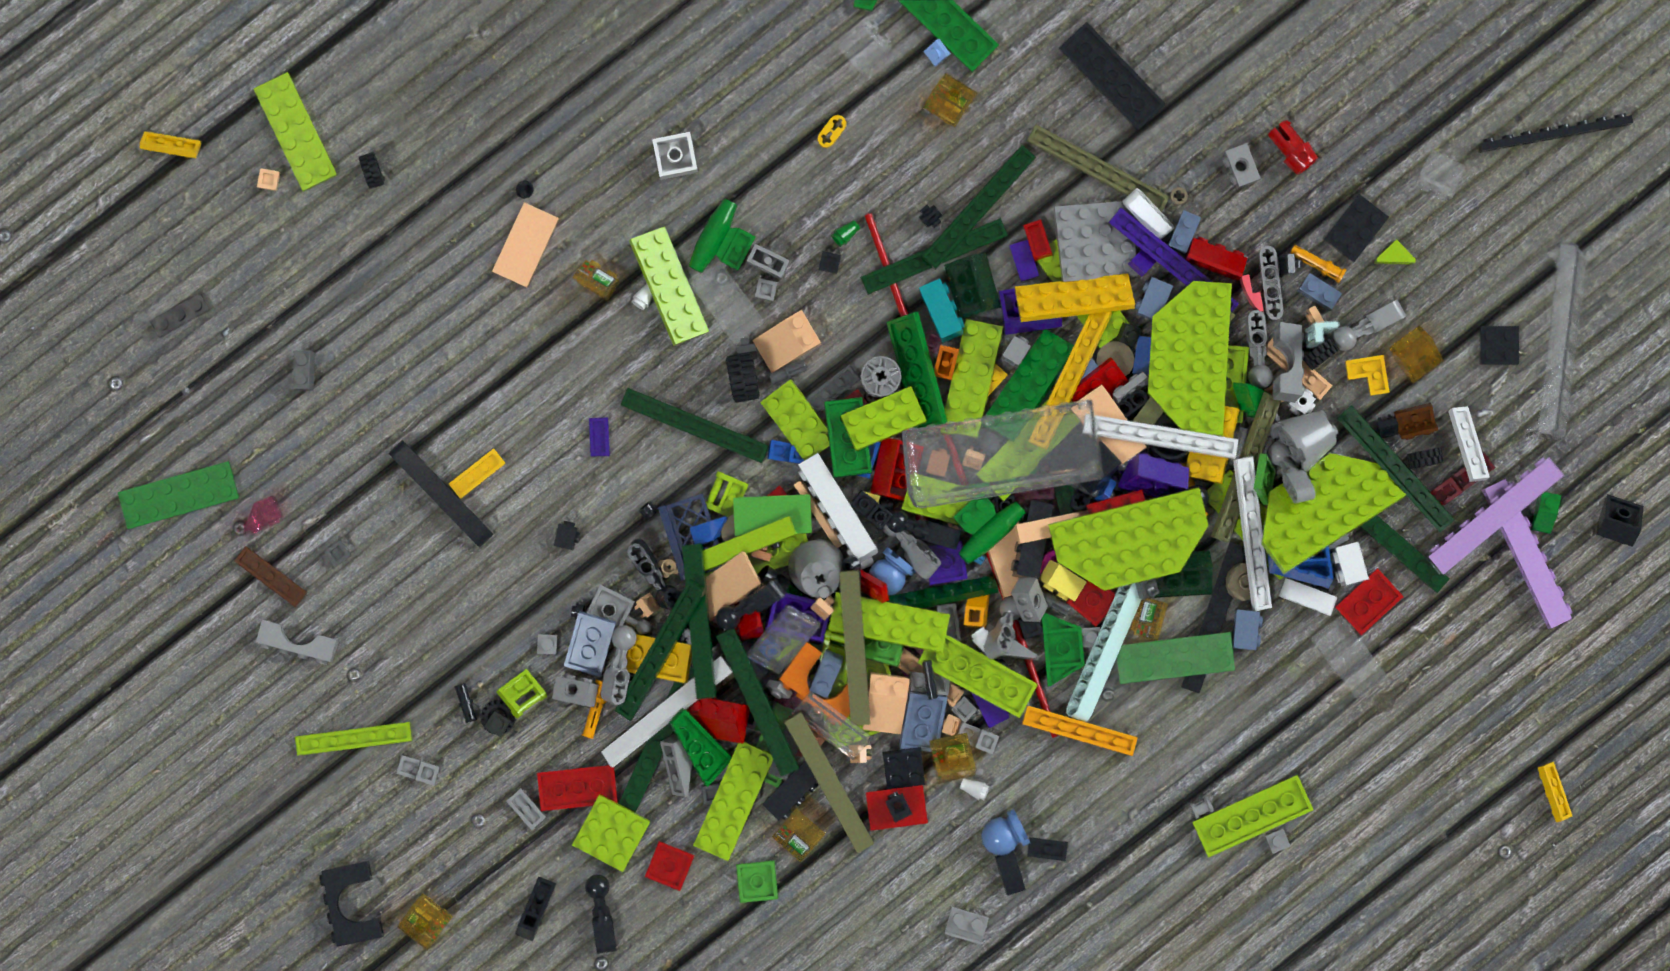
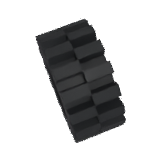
M374 152L359 156L361 169L369 189L384 185L383 175Z
M1329 338L1306 355L1303 360L1313 370L1338 352L1339 348Z
M1441 448L1407 454L1410 469L1444 463Z
M494 700L487 703L480 715L481 724L485 727L492 712L501 710L505 713L506 718L511 720L504 733L509 732L516 722L510 708L503 700Z

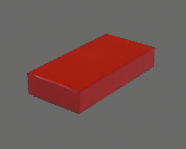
M1042 220L1023 225L1034 261L1052 256Z

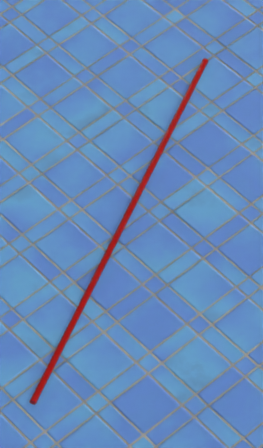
M872 213L865 215V219L882 266L885 267L890 265ZM897 283L891 285L890 288L900 316L908 315ZM942 431L961 486L970 488L952 435L949 432ZM987 552L986 555H987V558H988L990 567H991V569H992L994 578H995V580H996V583H997L999 592H1000L1001 597H1002V600H1003L1004 598H1003V596H1002V593H1001V590H1000V587H999V584H998V581H997V578H996V575H995V572H994V569H993V566H992V563H991L989 554H988V552ZM1018 619L1013 620L1012 627L1017 642L1028 649ZM1024 659L1031 681L1038 684L1035 692L1042 710L1051 712L1033 661ZM1051 733L1052 738L1059 736Z

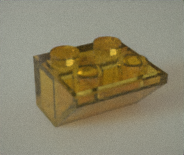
M1421 326L1416 327L1389 347L1394 360L1412 383L1443 362L1432 337Z

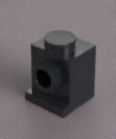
M896 791L887 796L888 800L885 803L895 822L912 815L903 793L898 794ZM896 802L901 803L902 806L900 809L894 808V804Z

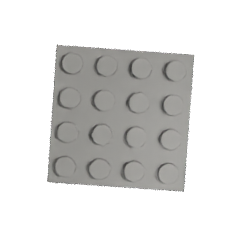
M1122 201L1057 206L1053 208L1063 282L1090 280L1126 273L1129 274V277L1138 276L1128 265L1136 256L1135 244L1108 223L1120 207L1131 215V212Z

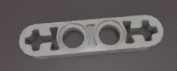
M1265 246L1259 251L1258 255L1266 317L1275 321L1283 315L1277 253L1273 247ZM1268 250L1269 253L1273 254L1269 261L1270 263L1274 262V265L1263 267V263H1267V258L1263 257L1262 254ZM1266 269L1274 270L1275 276L1273 279L1265 277L1264 272ZM1273 287L1277 290L1275 298L1268 297V288ZM1278 300L1279 303H1275V309L1279 310V313L1274 317L1273 314L1269 313L1272 310V303L1268 305V301Z

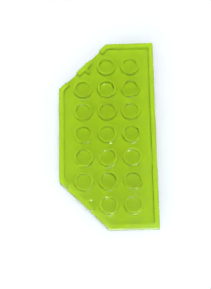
M1193 281L1152 317L1148 394L1180 430L1223 436L1232 283Z
M1330 453L1306 472L1315 489V499L1295 504L1283 483L1269 492L1261 544L1282 573L1286 574L1405 498L1406 494L1378 463Z
M1198 487L1048 525L1057 562L1101 589L1108 590L1180 572L1207 529L1208 521L1200 488Z

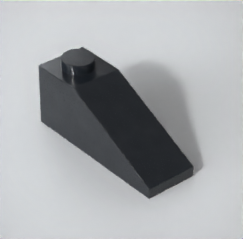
M538 877L517 925L515 935L533 942L556 883Z

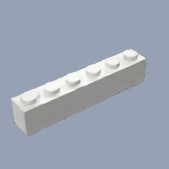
M817 453L798 464L800 468L799 476L803 482L807 480L810 487H808L810 494L813 498L817 496L820 501L817 505L822 513L826 512L829 518L827 521L832 529L836 528L839 532L837 537L841 544L847 545L849 549L846 551L849 556L855 555L860 563L877 554L876 546L820 455Z

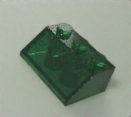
M986 253L969 255L944 265L953 300L957 307L958 317L961 316L962 319H966L1001 308Z
M1210 551L1192 552L1180 572L1155 578L1159 594L1155 595L1154 598L1212 595L1213 565Z

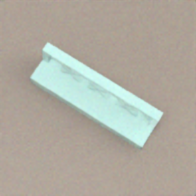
M1338 321L1313 323L1305 329L1306 349H1313L1323 342V335L1329 334L1338 328Z

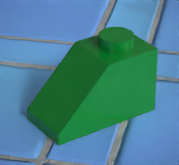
M1234 382L1233 389L1239 409L1246 412L1248 417L1254 418L1263 393L1268 392L1251 384Z
M1543 492L1537 497L1531 530L1551 534L1558 515L1561 495Z

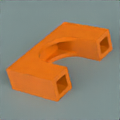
M805 641L780 675L779 680L782 681L783 687L788 691L791 688L796 691V696L804 702L806 700L810 701L813 704L811 707L817 712L821 713L824 711L828 714L827 719L831 722L843 724L850 714L848 681L841 691L832 697H819L809 691L810 689L807 684L808 673L822 652Z

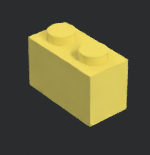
M1049 560L1038 579L1044 583V588L1051 592L1057 591V596L1065 601L1068 598L1076 601L1086 584L1085 580L1052 560Z

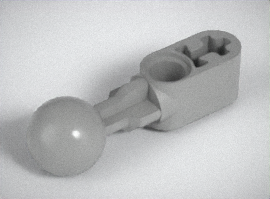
M1395 300L1365 316L1366 318L1360 320L1359 324L1353 328L1343 326L1336 329L1332 336L1333 342L1339 350L1348 351L1355 346L1357 338L1363 335L1369 336L1406 317L1399 301Z
M1254 310L1245 318L1247 343L1254 367L1249 371L1248 380L1251 385L1264 389L1271 384L1273 374L1270 368L1265 366L1264 359L1267 355L1265 315L1259 310ZM1255 316L1259 321L1256 323V329L1252 331L1255 328V321H1251V319ZM1254 334H1258L1261 337V343L1258 344L1253 341L1252 337Z
M1279 441L1272 443L1267 450V456L1272 464L1281 466L1280 472L1283 475V484L1292 501L1296 504L1315 499V489L1303 469L1299 470L1290 461L1291 457L1289 454L1291 452L1289 446Z
M887 525L882 528L886 535L896 536L899 539L901 547L905 551V559L922 578L929 579L941 565L937 556L922 540L916 539L912 534H908L906 530L901 533H895Z
M1008 596L1001 601L999 610L1003 617L999 618L995 628L990 630L987 636L984 652L989 659H995L1010 650L1015 636L1012 623L1013 620L1021 617L1013 596Z
M620 626L612 634V642L616 647V654L612 658L611 665L605 670L601 689L602 699L615 705L622 704L626 698L629 682L626 655L627 650L635 645L637 639L635 631L629 626Z

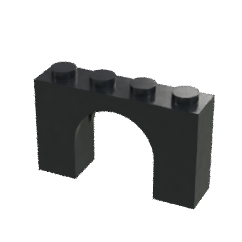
M369 861L321 871L322 875H319L320 884L325 887L326 894H323L325 905H328L330 912L327 913L328 923L332 924L333 932H331L332 942L336 943V946L339 947L384 937L381 917L359 922L347 919L339 908L340 894L347 886L373 880Z

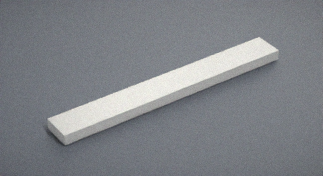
M1091 414L1085 415L1082 433L1230 459L1236 458L1238 439Z
M1252 456L1234 459L1233 463L1252 611L1272 608L1265 548L1261 544L1263 531L1259 499L1253 489L1256 477L1254 459Z
M721 656L713 662L715 685L732 673V670ZM694 678L601 751L611 767L616 766L666 726L681 708L686 710L697 701Z

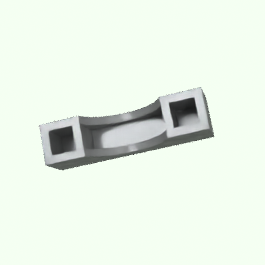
M1280 322L1273 329V347L1285 356L1288 366L1287 372L1280 374L1273 381L1274 400L1295 403L1303 396L1304 386L1302 385V378L1304 376V368H1302V360L1304 358V351L1302 350L1304 333H1302V325Z
M267 620L261 621L256 640L257 643H261L260 647L271 650L272 647L279 648L280 653L290 655V652L298 653L297 657L308 660L309 657L316 658L317 663L327 665V662H333L339 641L317 635L312 642L306 645H297L287 638L283 625Z

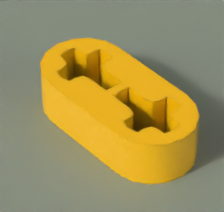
M840 115L833 116L819 133L818 143L822 148L832 147L846 128L844 117ZM841 120V125L843 127H837L836 130L833 131V121ZM829 133H832L830 136L831 142L823 144L822 136L826 137Z

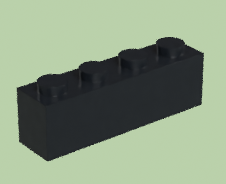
M1032 499L1027 501L1023 505L1025 514L1023 522H1020V524L1051 518L1053 504ZM1046 539L1018 544V541L1016 542L1014 549L1017 552L1015 560L1013 559L1011 564L1012 576L1039 579Z
M806 761L799 766L800 769L795 770L762 804L778 821L781 818L785 821L792 813L790 809L794 805L799 806L806 799L804 797L806 792L809 790L812 793L819 786Z

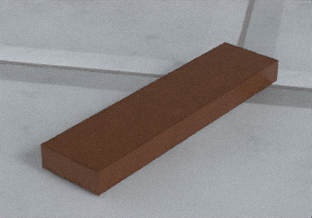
M247 546L244 547L234 560L235 563L294 607H297L307 591Z

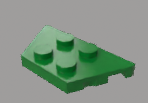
M1044 613L1042 629L1047 686H1052L1085 666L1082 628Z

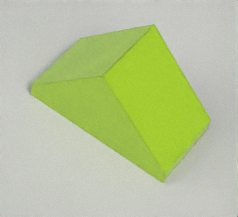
M1397 239L1374 260V264L1413 265L1415 263V258Z

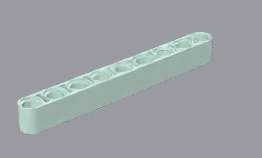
M1135 583L1119 587L1067 705L1066 713L1072 718L1086 722L1094 711L1142 600L1139 598Z

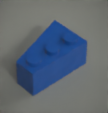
M1329 546L1286 574H1283L1270 555H1267L1269 572L1272 574L1329 588L1333 581Z

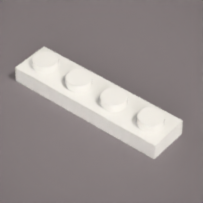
M1468 406L1451 408L1448 412L1469 481L1487 480L1490 476Z

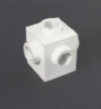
M1304 388L1302 397L1295 403L1289 402L1287 404L1290 408L1289 411L1297 416L1311 413L1316 406L1313 403L1316 399L1313 397V393ZM1300 398L1306 400L1305 405L1300 404Z

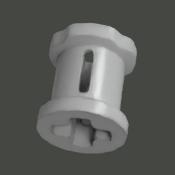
M1208 796L1194 804L1192 802L1189 803L1195 819L1209 811H1214Z

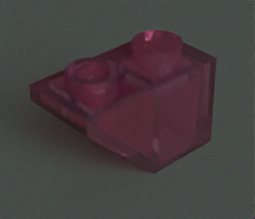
M1053 479L1023 481L1014 490L1015 501H1028L1031 499L1053 500Z
M270 496L254 503L244 526L245 532L251 531V534L261 531L262 526L269 524V527L280 523L279 519L284 517L275 496Z

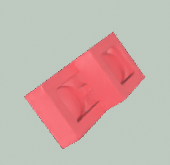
M1249 275L1242 276L1240 282L1247 300L1254 310L1263 312L1260 292L1252 293Z

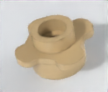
M674 556L658 562V566L662 569L663 577L668 578L671 574L679 573Z

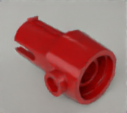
M1285 120L1279 124L1277 129L1271 130L1268 136L1286 157L1283 162L1296 175H1299L1318 160V156L1310 143H1305L1292 128L1291 122Z

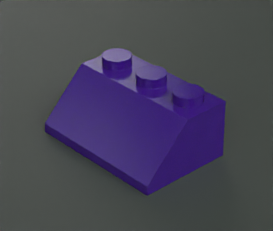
M1015 289L999 291L1005 335L1062 327V317L1021 322Z
M1139 453L1129 460L1118 487L1133 492L1142 490L1144 495L1155 498L1188 490L1189 468L1182 466L1180 463H1170L1163 458H1153L1148 454Z
M786 593L779 601L770 606L764 631L820 645L824 640L829 617L824 621L810 608L816 600Z

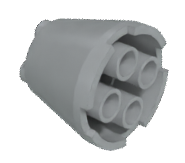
M1323 410L1281 420L1271 427V437L1273 439L1276 438V442L1279 441L1289 446L1291 463L1296 465L1299 470L1303 469L1305 473L1336 444V435L1338 434L1336 426L1330 424Z
M817 539L801 543L795 548L789 558V577L793 585L800 592L817 598H827L840 586L839 571H842L844 556L839 548L827 540Z

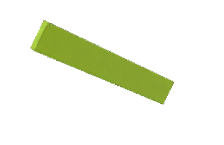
M788 516L703 550L705 571L727 563L741 552L750 554L797 535L791 517Z
M410 722L295 737L297 756L412 741Z

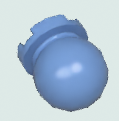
M886 547L882 552L886 555L885 559L877 560L871 566L868 574L886 583L888 596L902 590L906 576L908 574L913 576L916 571L900 556Z
M1014 809L1007 812V819L1001 817L992 819L986 823L982 830L981 839L983 846L994 855L1009 854L1016 848L1018 843H1022L1023 846L1030 843Z

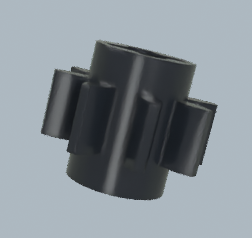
M926 205L920 210L922 215L919 216V219L927 228L931 225L935 228L941 223L939 218L942 217V214L935 205L931 207Z

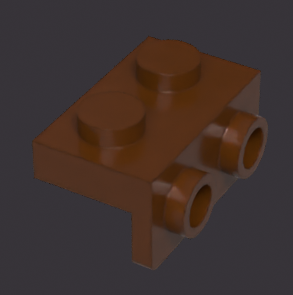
M1431 403L1394 412V418L1398 422V435L1401 439L1409 440L1418 435H1430L1434 431H1438Z

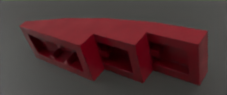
M1484 452L1483 457L1489 473L1496 467ZM1464 466L1430 492L1444 506L1477 481H1469Z

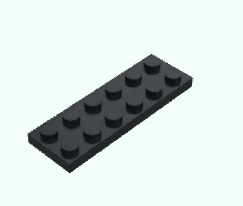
M1088 22L1083 24L1059 47V50L1137 131L1166 105Z

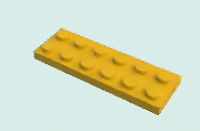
M1128 273L1103 276L1090 280L1058 281L1015 286V296L1021 322L1135 309V301Z

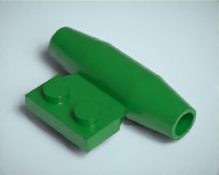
M723 199L710 216L696 242L689 263L690 268L702 273L716 255L723 264L737 271L739 270L756 237L740 228H730L737 209L735 203Z
M980 491L952 516L965 532L973 534L959 551L960 557L967 564H970L989 552L1019 522L1025 514L1023 508L1017 502H1013L996 513L994 505Z

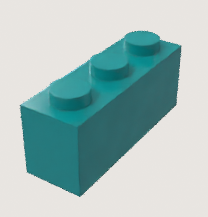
M937 279L919 287L920 294L941 342L944 343L963 335L962 328L965 325L961 316L958 318L955 311H957L954 300L950 301L947 294L950 292L947 284H942L941 280Z

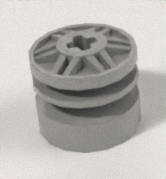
M873 357L862 368V387L872 397L881 399L894 394L899 388L901 380L900 368L889 357ZM884 372V377H886V380L882 379L881 382L878 381V377L876 376V374Z

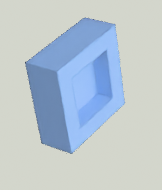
M940 39L934 41L924 50V53L934 66L939 65L950 55V52Z

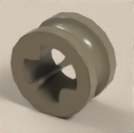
M1177 187L1172 190L1170 200L1175 205H1182L1186 202L1188 194L1185 189ZM1177 191H1179L1181 195H1184V198H1181V201H1178L1177 198L1173 197V195H1176Z

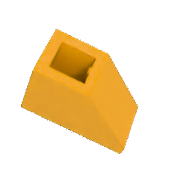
M990 595L967 600L964 617L965 626L975 628L987 627Z

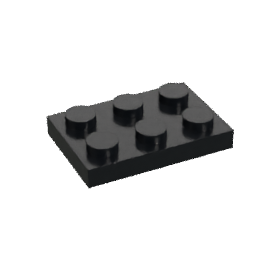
M1358 194L1323 240L1354 263L1388 220L1389 216Z

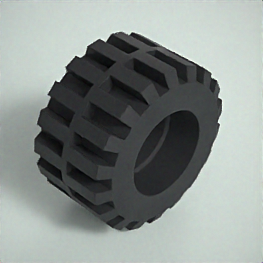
M745 352L727 356L728 376L735 403L759 399L760 393L752 354Z

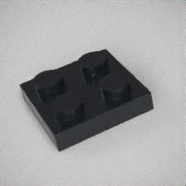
M1519 326L1479 327L1480 365H1519Z
M921 747L882 752L887 790L925 785Z

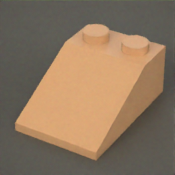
M802 310L752 340L771 373L821 345L819 338Z
M870 672L868 685L870 724L863 725V730L901 734L910 681L909 677Z

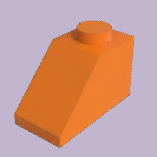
M940 345L934 369L936 377L952 380L959 349Z

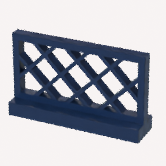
M703 494L667 506L658 507L681 581H685L682 546H686L688 541L694 543V541L689 539L691 531L687 537L680 534L679 528L681 524L684 523L694 527L700 517L706 519L707 522L712 521ZM698 499L702 503L699 513L690 509L693 501ZM681 506L686 509L681 519L674 516L672 508ZM688 510L698 515L693 525L683 521ZM718 538L714 540L713 546L719 544ZM724 564L705 571V574L719 569Z

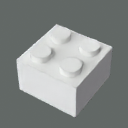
M690 132L652 139L661 180L698 172Z
M1358 542L1331 549L1330 558L1332 565L1335 564L1337 572H1334L1337 583L1345 586L1369 579Z

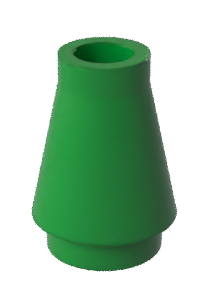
M852 220L850 223L834 230L831 237L841 247L851 240L855 233L860 230V227L856 221Z

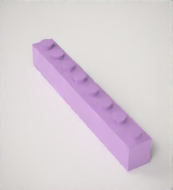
M1544 457L1534 464L1536 468L1532 472L1529 470L1524 472L1520 476L1521 481L1516 485L1512 482L1504 489L1506 491L1501 497L1496 495L1489 501L1492 505L1487 509L1484 507L1479 509L1475 513V519L1471 522L1467 519L1459 526L1461 530L1455 534L1453 531L1444 538L1447 542L1442 546L1438 543L1430 550L1432 554L1429 558L1442 574L1450 570L1564 476L1550 457L1546 460Z
M1504 479L1482 489L1488 505H1492L1489 501L1496 495L1500 497L1506 493L1504 489L1511 483ZM1520 511L1504 524L1500 530L1547 628L1550 629L1572 619L1570 615L1572 610L1568 603H1564L1562 598L1564 596L1563 591L1554 582V579H1556L1555 574L1551 568L1548 569L1545 563L1547 558L1544 552H1540L1537 546L1539 541L1535 534H1531L1529 529L1531 527L1530 522L1526 516L1523 517Z

